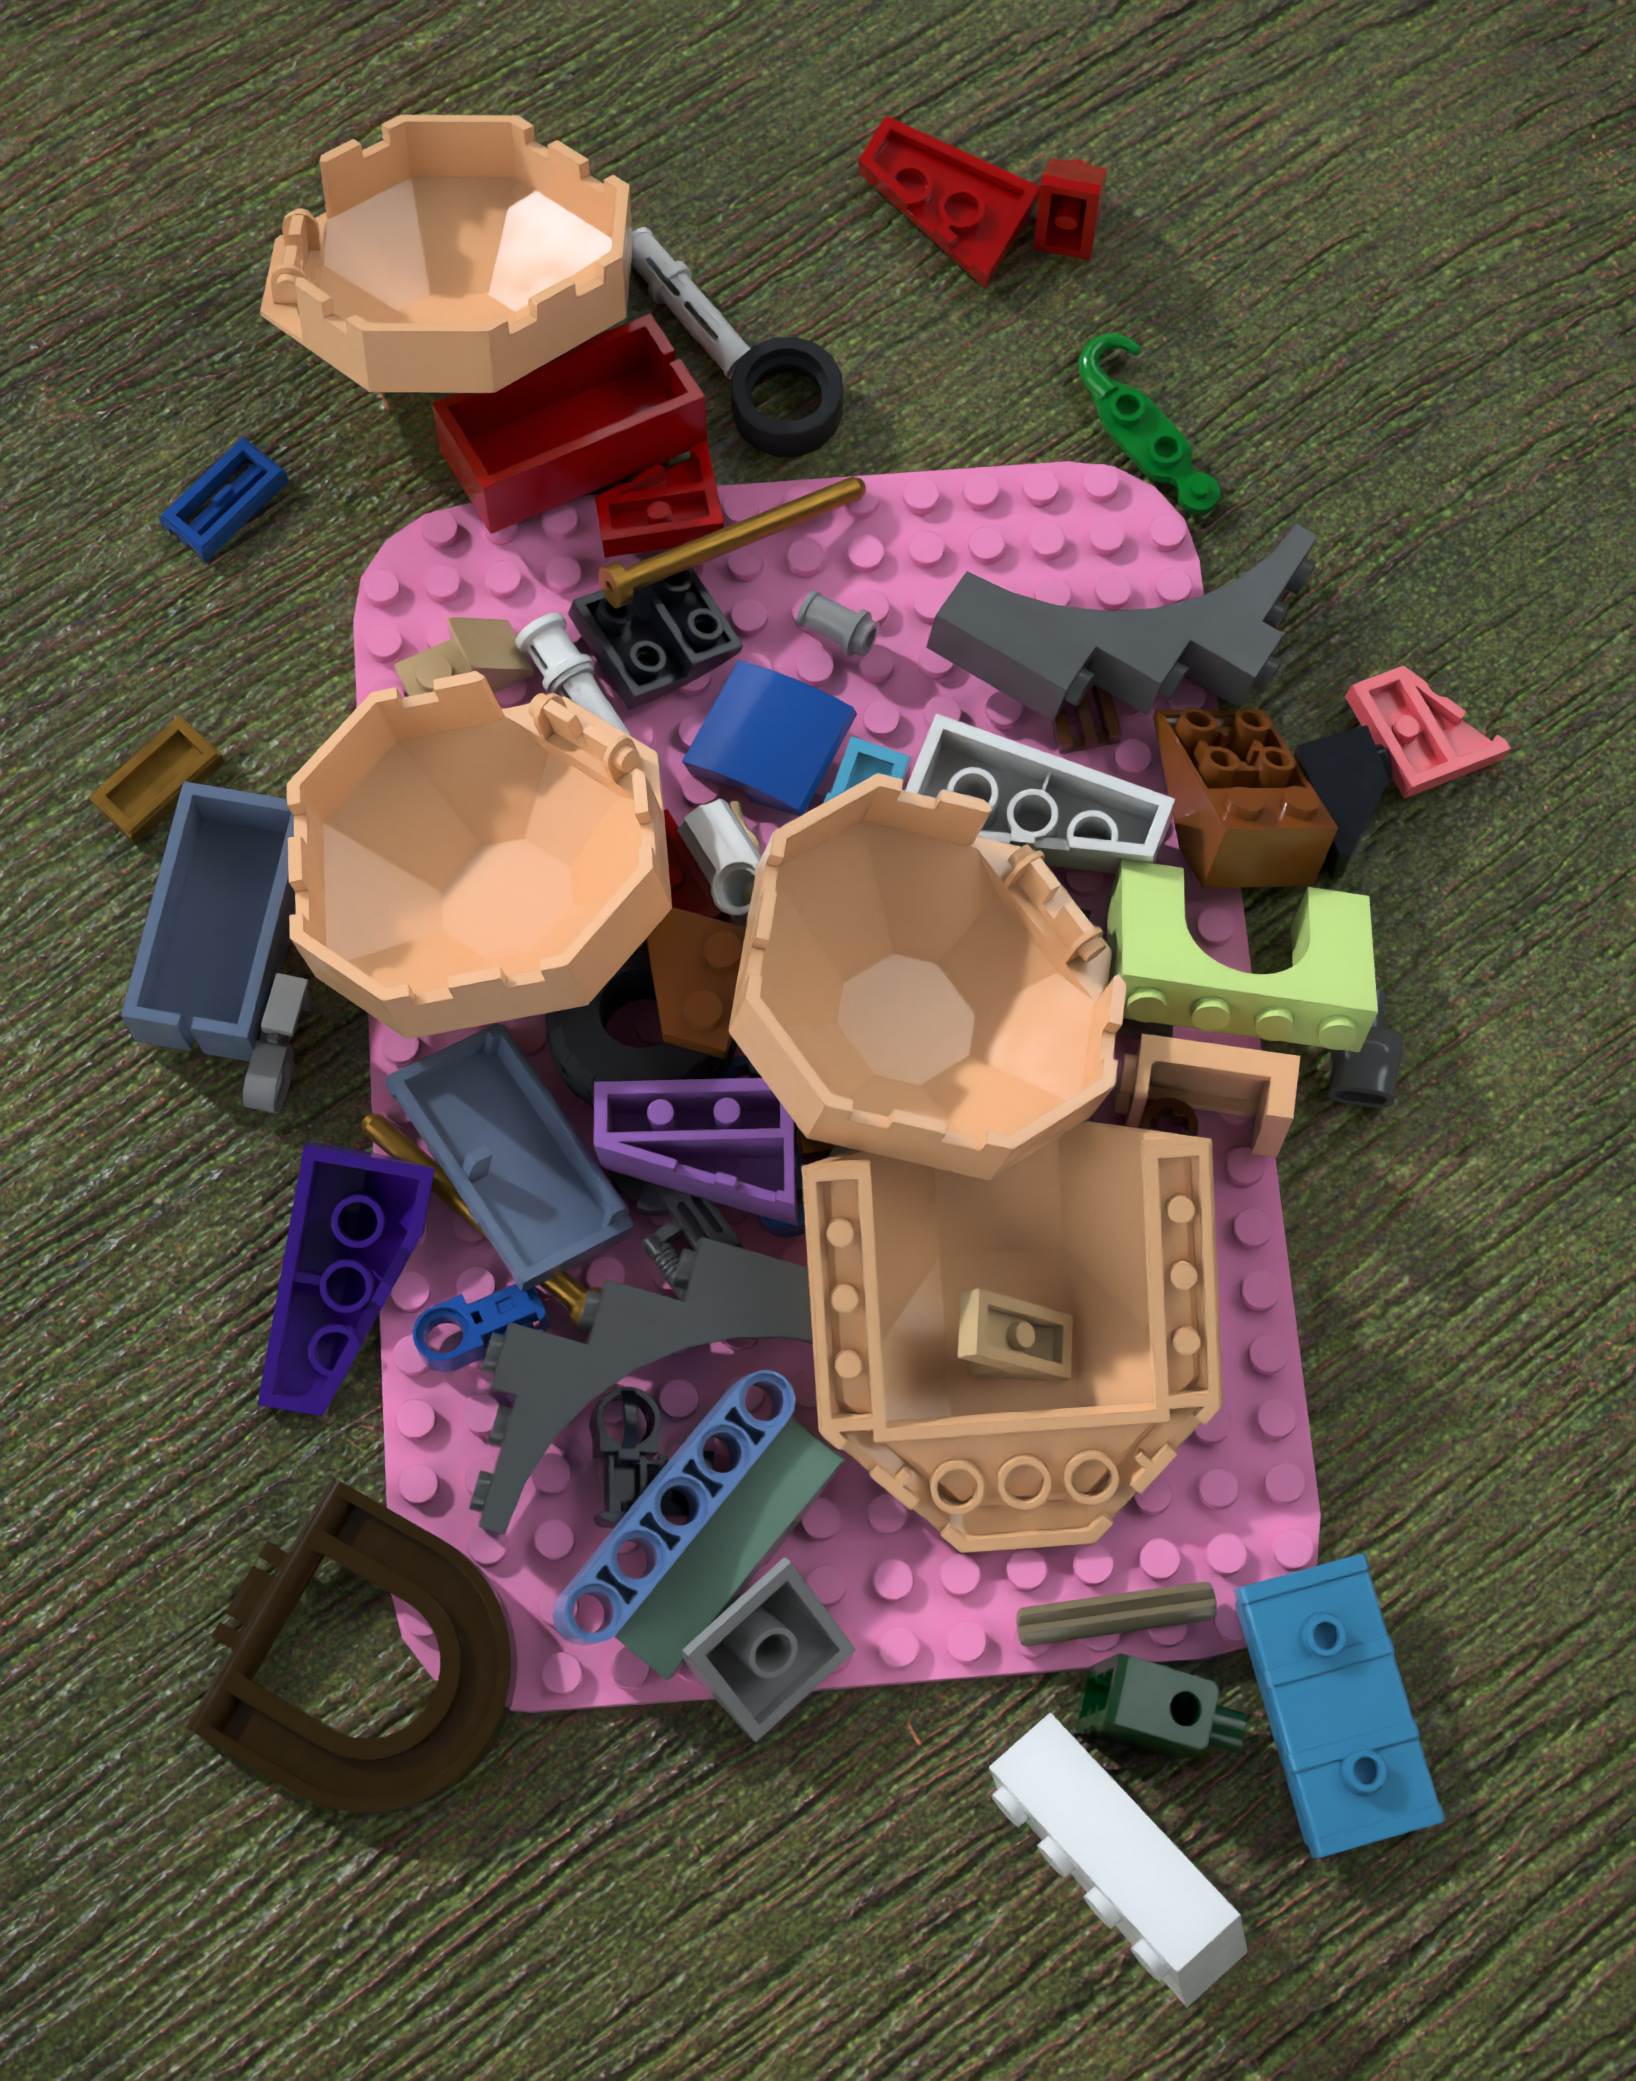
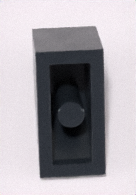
M1368 725L1297 745L1293 755L1338 827L1324 860L1331 880L1344 875L1381 802L1388 781L1392 778L1389 755L1382 744L1375 745Z

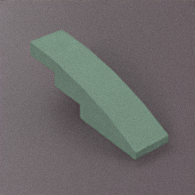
M795 1417L791 1418L621 1628L615 1638L666 1681L674 1677L685 1663L682 1650L736 1601L760 1567L769 1563L845 1462L846 1458Z

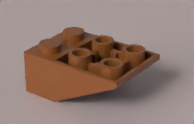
M1198 708L1155 710L1153 721L1168 795L1175 799L1173 820L1178 845L1202 888L1313 886L1338 827L1265 710L1241 708L1239 710H1202Z

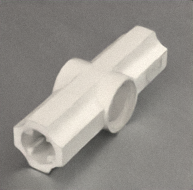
M718 799L712 803L700 805L686 815L683 824L677 831L711 884V895L716 906L722 912L729 914L735 925L746 927L750 904L743 906L741 902L744 887L755 879L756 868L761 855L729 804L723 799Z

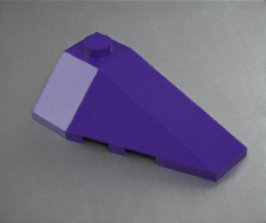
M311 1141L304 1145L257 1405L319 1416L324 1415L423 1234L434 1167L378 1153Z

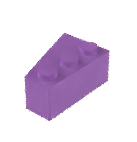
M763 1078L594 1082V1148L601 1168L798 1226L797 1125Z

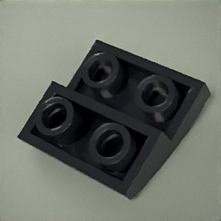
M693 568L633 591V601L619 608L613 607L605 597L603 590L573 600L568 612V616L629 710L669 694L700 678L740 653L743 647L738 636Z

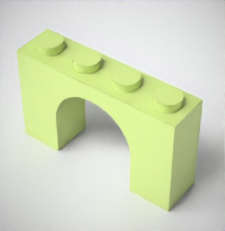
M1121 859L1107 899V944L1112 950L1108 985L1118 974L1127 984L1123 1018L1139 1022H1153L1194 1028L1206 1032L1215 1031L1256 1037L1268 1041H1283L1324 1047L1330 1050L1360 1052L1378 1013L1369 896L1307 887L1291 926L1293 966L1287 970L1272 974H1251L1234 970L1215 961L1193 940L1185 920L1184 868Z

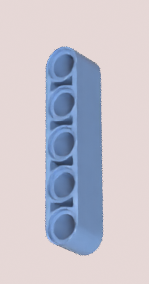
M760 1370L737 1380L725 1391L559 1595L554 1605L553 1620L556 1630L563 1639L574 1645L587 1646L610 1640L621 1630L789 1421L795 1410L796 1397L792 1385L784 1376L775 1371ZM751 1386L761 1388L771 1399L772 1411L766 1421L754 1418L746 1408L745 1396ZM710 1437L720 1439L729 1448L731 1460L728 1469L724 1473L710 1469L705 1463L703 1447ZM667 1489L679 1491L688 1501L689 1515L681 1526L668 1522L662 1515L660 1503ZM626 1541L640 1545L646 1554V1569L638 1579L626 1576L620 1570L617 1562L618 1551ZM583 1594L594 1596L603 1606L604 1620L600 1628L594 1633L581 1629L575 1622L573 1615L574 1605Z

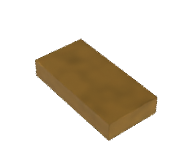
M179 715L89 796L92 805L135 845L177 807L183 781L202 784L225 761L222 754Z

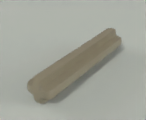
M1204 1581L1022 1607L1016 1613V1627L1021 1645L1033 1646L1208 1621L1215 1617L1217 1604L1211 1583Z

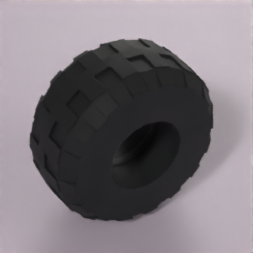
M646 939L588 1005L549 1012L545 1016L547 1042L556 1068L569 1089L577 1097L591 1105L592 1109H594V1082L721 1079L726 1074L738 1045L732 1039L725 1060L663 1041L658 1045L637 1048L625 1046L610 1037L605 1030L606 1024L616 1010L628 1002L641 999L657 1001Z

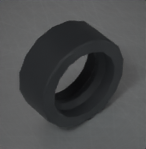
M773 337L752 346L738 360L732 374V420L741 437L758 451L776 457H798L821 448L836 433L843 416L842 373L833 356L817 343L799 337ZM777 373H796L809 377L819 385L822 390V402L820 407L808 417L798 421L780 422L763 416L754 408L752 392L754 387L767 377Z

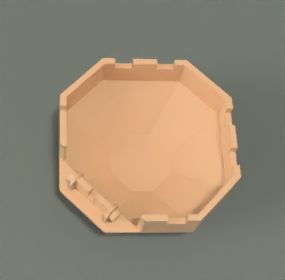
M399 115L381 124L383 140L362 150L361 143L352 139L321 155L320 170L326 212L315 218L310 211L300 208L288 213L284 217L282 223L283 235L275 238L260 309L263 318L369 392L495 393L626 318L633 249L630 186L614 175L604 179V183L590 175L589 159L558 140L548 144V148L536 142L534 125L518 115Z
M477 671L433 679V692L404 698L401 697L397 687L371 692L287 783V806L294 816V837L288 838L289 883L295 891L296 914L289 915L290 939L315 977L406 1039L588 1005L672 909L658 752L565 696L561 697L556 693L548 695L540 693L529 704L501 709L485 676Z
M877 773L773 832L756 868L728 1032L806 1138L990 1181L1090 1118L1113 1089L1116 1083L1118 1061L1113 1060L1115 1038L1123 1022L1127 984L1118 974L1108 985L1112 950L1102 938L1104 932L1099 926L1094 928L1044 863L1045 855L1041 850H1032L1028 844L1020 847L978 836L992 812V808L984 799L944 789L940 790L937 798L902 790L903 779Z

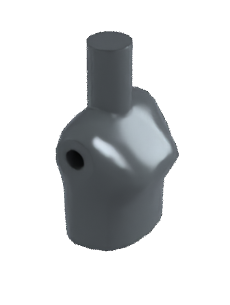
M1376 989L1378 1013L1360 1052L1331 1050V1074L1327 1096L1333 1101L1364 1107H1389L1394 1104L1396 1079L1401 1064L1404 1038L1399 1032L1382 1027L1386 994L1379 989Z

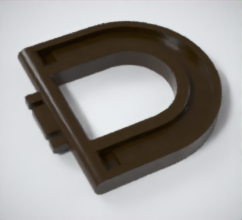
M332 1477L289 1552L278 1548V1545L266 1542L259 1557L276 1566L275 1572L270 1575L253 1565L225 1612L242 1622V1628L236 1631L228 1625L219 1622L211 1635L216 1642L223 1643L231 1648L186 1728L311 1802L353 1813H391L416 1807L446 1793L465 1779L486 1757L498 1739L512 1705L517 1677L516 1642L507 1609L498 1591L477 1564L451 1544ZM325 1556L414 1607L427 1620L436 1637L440 1653V1674L435 1692L424 1711L412 1723L393 1734L369 1739L348 1736L253 1679Z

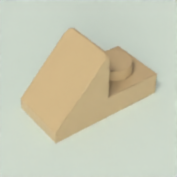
M451 617L446 620L450 634L449 640L394 664L397 675L408 697L433 692V679L477 671L485 676L493 693L534 675L527 656L521 653L515 645L516 635L509 621L502 619Z
M981 1288L960 1292L958 1358L968 1360L969 1375L977 1378L1047 1381L1071 1380L1072 1314Z

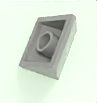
M784 1557L682 1650L686 1667L749 1737L757 1742L853 1654L856 1649L794 1565Z

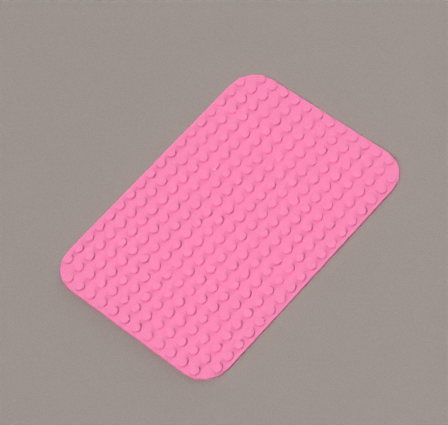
M1064 461L849 476L861 478L865 483L866 492L860 500L692 567L743 644L742 650L722 665L689 684L631 710L623 702L568 616V612L573 600L602 590L599 580V569L613 562H619L626 568L673 548L604 558L595 497L600 494L583 495L493 534L489 533L472 503L436 510L422 515L387 539L362 575L353 619L356 705L358 707L371 692L397 687L402 698L408 697L397 675L394 664L449 640L450 634L446 620L451 617L508 620L517 637L523 628L537 618L552 612L561 613L567 621L565 631L580 654L589 655L594 662L595 674L593 678L622 720L630 736L658 752L664 810L668 808L680 828L684 822V817L700 805H706L718 799L725 800L729 806L732 801H740L742 817L759 842L761 857L773 832L800 816L750 802L742 789L691 775L682 762L738 660L776 671L813 686L849 704L857 712L856 718L804 814L823 804L827 792L831 793L851 736L909 755L912 760L902 785V790H905L936 713L1169 796L1153 721L1155 710H1184L1186 708L1218 710L1217 695L1186 677L1171 700L1162 695L1159 697L1148 716L1111 695L1122 732L1120 743L1059 754L1051 720L926 648L937 612L967 571L1013 593L1059 606L1103 611L1157 608L1204 595L1200 560L1186 520L1155 486L1114 466L1105 464ZM849 477L716 486L724 528ZM811 591H817L822 596L857 613L863 609L871 613V620L879 623V631L873 646L865 656L855 653L849 657L842 653L841 645L807 628L797 626L796 620L799 609ZM529 653L525 655L533 668L534 675L493 693L501 709L529 704L540 693L548 695L542 685L544 676ZM1090 686L1086 697L1095 730L1099 732L1103 731L1092 687ZM1067 702L1064 709L1071 736H1079L1081 731L1074 705ZM1172 815L1171 824L1155 864L1184 868L1185 920L1190 935L1195 943L1215 961L1234 970L1252 974L1241 887L1202 888L1179 848ZM1048 866L1078 907L1091 910L1089 921L1094 928L1099 926L1103 930L1102 938L1107 943V899L1116 873ZM641 999L628 1002L614 1012L606 1024L605 1030L611 1038L625 1046L644 1048L658 1045L663 1041L657 1001ZM368 1013L372 1113L384 1116L432 1157L427 1149L428 1146L397 1099L393 1098L386 1087L387 1075L496 1023L406 1039ZM547 1013L497 1022L499 1025L507 1027L600 1165L594 1148V1109L569 1089L554 1064L547 1042L545 1019ZM1173 1025V1038L1262 1050L1260 1038L1215 1031L1206 1032ZM1116 1036L1113 1060L1118 1061L1115 1086L1094 1114L1085 1121L1124 1126L1126 1114L1114 1113L1118 1078L1122 1072L1124 1055H1136L1140 1040ZM738 1045L733 1059L737 1056H745ZM741 1075V1076H739V1077H737V1078H749V1077H748V1075ZM1146 1102L1144 1110L1151 1104L1150 1102ZM1193 1109L1198 1119V1133L1196 1137L1212 1140L1223 1405L1206 1425L1201 1423L1176 1450L1177 1456L1143 1493L1137 1492L1112 1519L1113 1525L1095 1544L969 1553L959 1552L941 1536L938 1529L914 1509L909 1510L872 1479L869 1472L842 1449L839 1451L822 1437L818 1430L813 1344L781 1338L727 1339L679 1350L634 1370L592 1399L554 1438L525 1483L506 1533L502 1534L478 1527L481 1513L469 1509L471 1498L480 1470L493 1473L500 1447L490 1445L488 1441L498 1407L502 1405L512 1408V1405H509L504 1392L490 1389L493 1375L481 1371L484 1358L450 1372L436 1371L428 1367L421 1359L414 1344L413 1328L418 1317L424 1311L462 1294L466 1304H469L516 1283L513 1280V1275L492 1243L434 1193L430 1192L423 1234L379 1312L387 1508L463 1552L479 1566L498 1591L513 1627L517 1650L516 1687L510 1711L542 1713L715 1699L686 1667L685 1663L674 1677L666 1681L615 1638L616 1635L610 1640L587 1646L570 1643L563 1639L556 1630L553 1611L559 1595L614 1529L599 1527L593 1519L600 1511H604V1458H593L592 1437L589 1428L591 1412L598 1402L615 1388L626 1386L641 1389L649 1394L659 1407L661 1416L658 1433L659 1453L651 1460H657L659 1455H668L669 1461L725 1391L737 1380L760 1370L775 1371L788 1380L793 1387L796 1397L795 1410L790 1419L793 1417L798 1419L846 1458L845 1462L769 1563L760 1567L736 1599L738 1600L784 1557L794 1565L856 1649L853 1654L812 1691L1088 1670L1092 1665L1118 1653L1156 1664L1202 1661L1247 1648L1234 1604L1237 1603L1233 1589L1317 1566L1321 1518L1275 1157L1251 1154L1255 1117ZM1160 1117L1157 1129L1151 1128L1154 1131L1179 1134V1131L1185 1132L1183 1125L1172 1126L1169 1117ZM797 1126V1143H798V1146H799V1149H800V1152H801V1155H802L801 1144H800V1138H799V1132H798V1126ZM373 1142V1153L389 1156ZM828 1156V1157H822V1158H815V1159L803 1160V1161H804L805 1165H807V1164H810V1163H813V1162H816V1161H820V1160L829 1158V1156ZM603 1169V1171L605 1172V1174L607 1175V1177L609 1178V1180L611 1181V1183H612L613 1186H614V1183H613V1181H612V1179H611V1176H610L608 1170H607V1169ZM617 1190L628 1206V1216L635 1225L632 1235L565 1272L587 1291L596 1286L601 1289L605 1280H611L679 1300L667 1283V1280L661 1274V1271L658 1270L641 1245L644 1239L672 1221L669 1215L646 1216L637 1214V1203L629 1201ZM802 1198L798 1199V1204L804 1202ZM714 1202L746 1250L808 1267L806 1233L786 1238L773 1235L763 1227L757 1214ZM684 1236L672 1243L680 1256L683 1248L693 1250ZM540 1284L535 1286L549 1319V1327L545 1332L586 1343L589 1332L581 1333L568 1322V1316L571 1311ZM539 1321L533 1322L536 1330L541 1329ZM440 1324L429 1333L427 1347L436 1353L451 1352L461 1343L463 1330L455 1324ZM488 1342L484 1344L486 1351L489 1344ZM749 1387L745 1396L746 1408L754 1418L766 1421L772 1411L771 1399L761 1388ZM619 1400L606 1405L602 1419L604 1428L609 1436L622 1444L624 1409L623 1400ZM637 1407L638 1432L636 1444H639L645 1435L647 1423L644 1414ZM708 1438L703 1447V1452L714 1451V1471L724 1473L730 1465L731 1454L729 1448L718 1438ZM628 1462L620 1463V1465H628ZM665 1517V1519L674 1525L681 1526L687 1517ZM626 1541L618 1551L617 1562L620 1570L626 1576L638 1579L646 1569L647 1558L640 1545ZM1204 1581L1211 1583L1215 1593L1217 1612L1215 1617L1208 1621L1033 1646L1021 1645L1018 1638L1016 1613L1022 1607ZM392 1594L403 1640L432 1679L438 1683L440 1653L432 1628L414 1607ZM583 1594L578 1598L573 1612L575 1622L586 1632L594 1633L600 1628L604 1620L603 1606L597 1598L589 1594Z

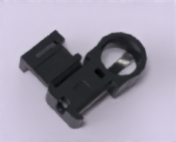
M630 1386L615 1388L606 1394L591 1412L589 1428L592 1437L593 1458H604V1511H600L593 1517L595 1524L602 1528H615L668 1463V1455H659L657 1460H651L659 1453L658 1433L661 1416L659 1407L653 1398L638 1388ZM619 1400H623L624 1409L622 1444L609 1436L604 1428L602 1419L606 1405ZM637 1407L644 1414L647 1423L645 1435L639 1444H636L638 1432ZM704 1451L705 1463L710 1469L714 1470V1451ZM628 1462V1465H620V1463ZM667 1489L660 1503L662 1515L665 1517H688L689 1505L687 1499L679 1491Z

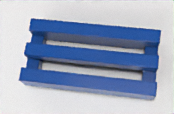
M242 437L159 516L161 525L170 534L174 532L182 544L187 548L191 546L195 550L196 555L206 562L289 482L287 473L257 447ZM248 460L253 462L231 485L227 484L213 497V502L189 525L184 522Z

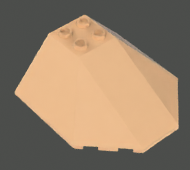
M1084 1121L990 1181L855 1149L802 1166L819 1433L839 1451L842 1449L869 1472L872 1479L909 1510L914 1509L938 1529L941 1536L959 1552L969 1553L1095 1544L1113 1525L1112 1519L1137 1492L1143 1493L1177 1456L1176 1450L1201 1423L1206 1425L1223 1405L1211 1139ZM981 1288L1072 1314L1071 1380L1047 1381L977 1378L969 1375L968 1360L958 1358L960 1292Z

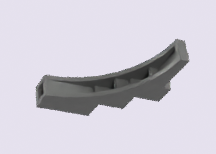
M1296 524L1268 557L1237 580L1198 598L1149 609L1103 611L1059 606L1010 592L967 571L937 612L926 648L1052 722L1056 720L1067 702L1077 707L1091 684L1111 693V695L1148 716L1161 695L1169 700L1173 698L1185 677L1241 709L1253 689L1264 694L1282 664V661L1273 656L1284 634L1278 631L1277 627L1289 607L1281 601L1288 590L1298 596L1311 576L1316 563L1309 560L1308 556L1318 535Z
M702 1237L697 1241L695 1251L686 1248L682 1250L673 1280V1287L683 1289L681 1300L611 1280L603 1282L600 1293L588 1290L577 1329L589 1332L586 1343L511 1322L507 1326L505 1336L492 1332L481 1371L493 1375L490 1389L515 1395L512 1408L502 1405L498 1407L488 1444L500 1447L493 1473L480 1470L471 1498L469 1509L481 1513L478 1527L502 1534L506 1533L525 1483L554 1438L592 1399L634 1370L679 1350L727 1339L781 1338L813 1344L808 1267Z

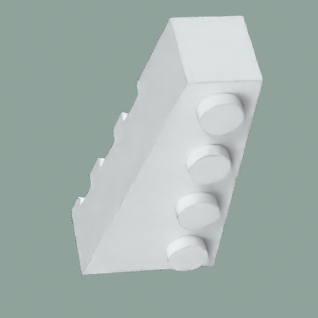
M937 713L905 791L937 798L940 790L944 789L984 799L992 808V812L980 830L979 837L1020 847L1028 844L1032 850H1041L1045 855L1043 861L1047 866L1117 873L1121 859L1155 864L1171 824L1175 799Z
M1051 1713L1044 1717L989 1766L998 1789L991 1797L1001 1811L1017 1827H1020L1025 1821L1042 1840L1037 1845V1848L1049 1864L1064 1878L1069 1873L1072 1874L1087 1892L1083 1898L1093 1912L1107 1927L1112 1929L1116 1926L1133 1945L1131 1951L1143 1967L1157 1981L1163 1980L1186 2008L1248 1952L1240 1914Z

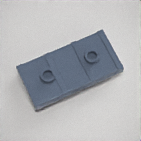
M496 1023L387 1075L386 1087L393 1098L397 1099L428 1146V1151L434 1160L440 1164L470 1210V1215L478 1227L482 1228L513 1275V1280L521 1292H525L626 1240L632 1235L635 1225L628 1216V1206L505 1025Z

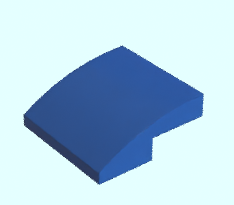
M738 660L682 762L691 775L742 789L750 802L802 816L856 718L857 712L849 704L813 686L776 671Z

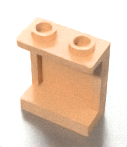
M1142 1033L1137 1054L1124 1055L1122 1072L1118 1078L1114 1113L1126 1114L1124 1126L1139 1128L1146 1102L1152 1103L1161 1098H1176L1184 1101L1192 1109L1255 1117L1251 1154L1277 1158L1294 1118L1300 1056Z

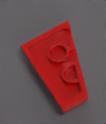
M888 116L884 117L858 159V173L985 289L988 287L1039 201V185Z

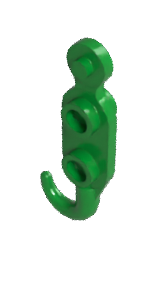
M1105 333L1093 338L1083 347L1078 359L1079 375L1085 387L1092 394L1100 423L1105 432L1143 474L1151 480L1173 484L1177 489L1178 502L1185 511L1194 515H1205L1212 512L1219 502L1220 486L1211 475L1193 469L1191 466V446L1187 439L1147 395L1140 390L1128 387L1110 378L1099 365L1100 356L1109 349H1124L1137 356L1141 353V346L1132 338L1119 333Z

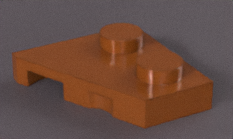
M672 907L670 912L646 938L663 1042L726 1060L733 1039L728 1030L746 927Z

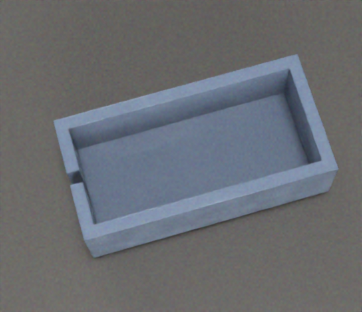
M183 781L121 1014L123 1021L136 1042L191 1051L194 1040H197L204 1054L250 1062L255 1042L259 1040L262 1029L260 1026L276 973L282 974L290 943L289 915L296 914L295 891L289 883L288 838L294 837V816L287 806V799Z

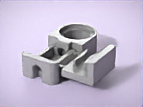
M276 973L260 1026L262 1029L259 1040L255 1042L244 1081V1107L278 1114L282 1109L295 1068L293 1061L294 1051L289 1043L291 1037L294 1036L301 1010L307 1012L312 1010V999L307 990L309 985L308 979Z

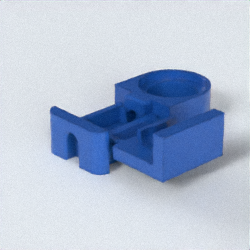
M513 1284L469 1304H466L461 1294L427 1309L415 1322L413 1340L421 1359L428 1367L436 1371L450 1372L485 1358L486 1348L484 1344L489 1343L492 1332L505 1336L510 1322L535 1329L533 1322L539 1321L541 1326L539 1331L545 1332L549 1327V1319L535 1287L521 1292L518 1286ZM444 1323L459 1326L463 1330V1338L459 1346L453 1351L436 1353L427 1347L428 1335L436 1326ZM505 1393L509 1405H512L515 1395Z

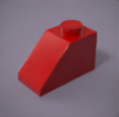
M1055 158L1049 159L1040 184L1033 250L1091 260L1104 201L1108 168L1093 166L1089 162L1079 159L1068 161Z

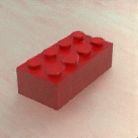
M651 313L586 340L495 393H455L432 403L439 449L490 534L688 452L689 446L697 442H708L705 396L682 360L675 359L674 348Z

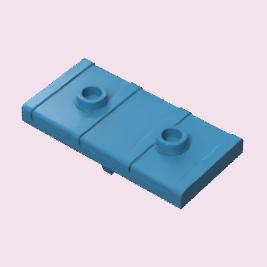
M1366 1553L1233 1589L1237 1603L1234 1604L1304 1843L1309 1846L1312 1858L1325 1857L1446 1821L1442 1806L1437 1799L1419 1739L1420 1733L1416 1719H1413L1394 1656L1395 1650L1391 1636H1388L1370 1576V1566Z

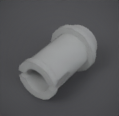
M811 591L807 595L799 609L796 620L797 626L807 628L841 645L842 653L849 657L855 653L865 656L873 646L879 631V623L871 620L872 615L870 612L863 609L857 613L822 596L817 591Z

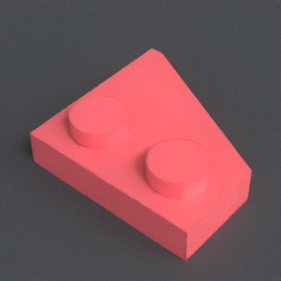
M1404 665L1353 684L1345 695L1361 726L1368 725L1375 745L1382 744L1385 747L1391 762L1392 779L1404 799L1503 761L1511 750L1508 742L1498 734L1491 741L1462 720L1466 714L1464 709L1449 698L1435 694L1429 688L1426 681Z

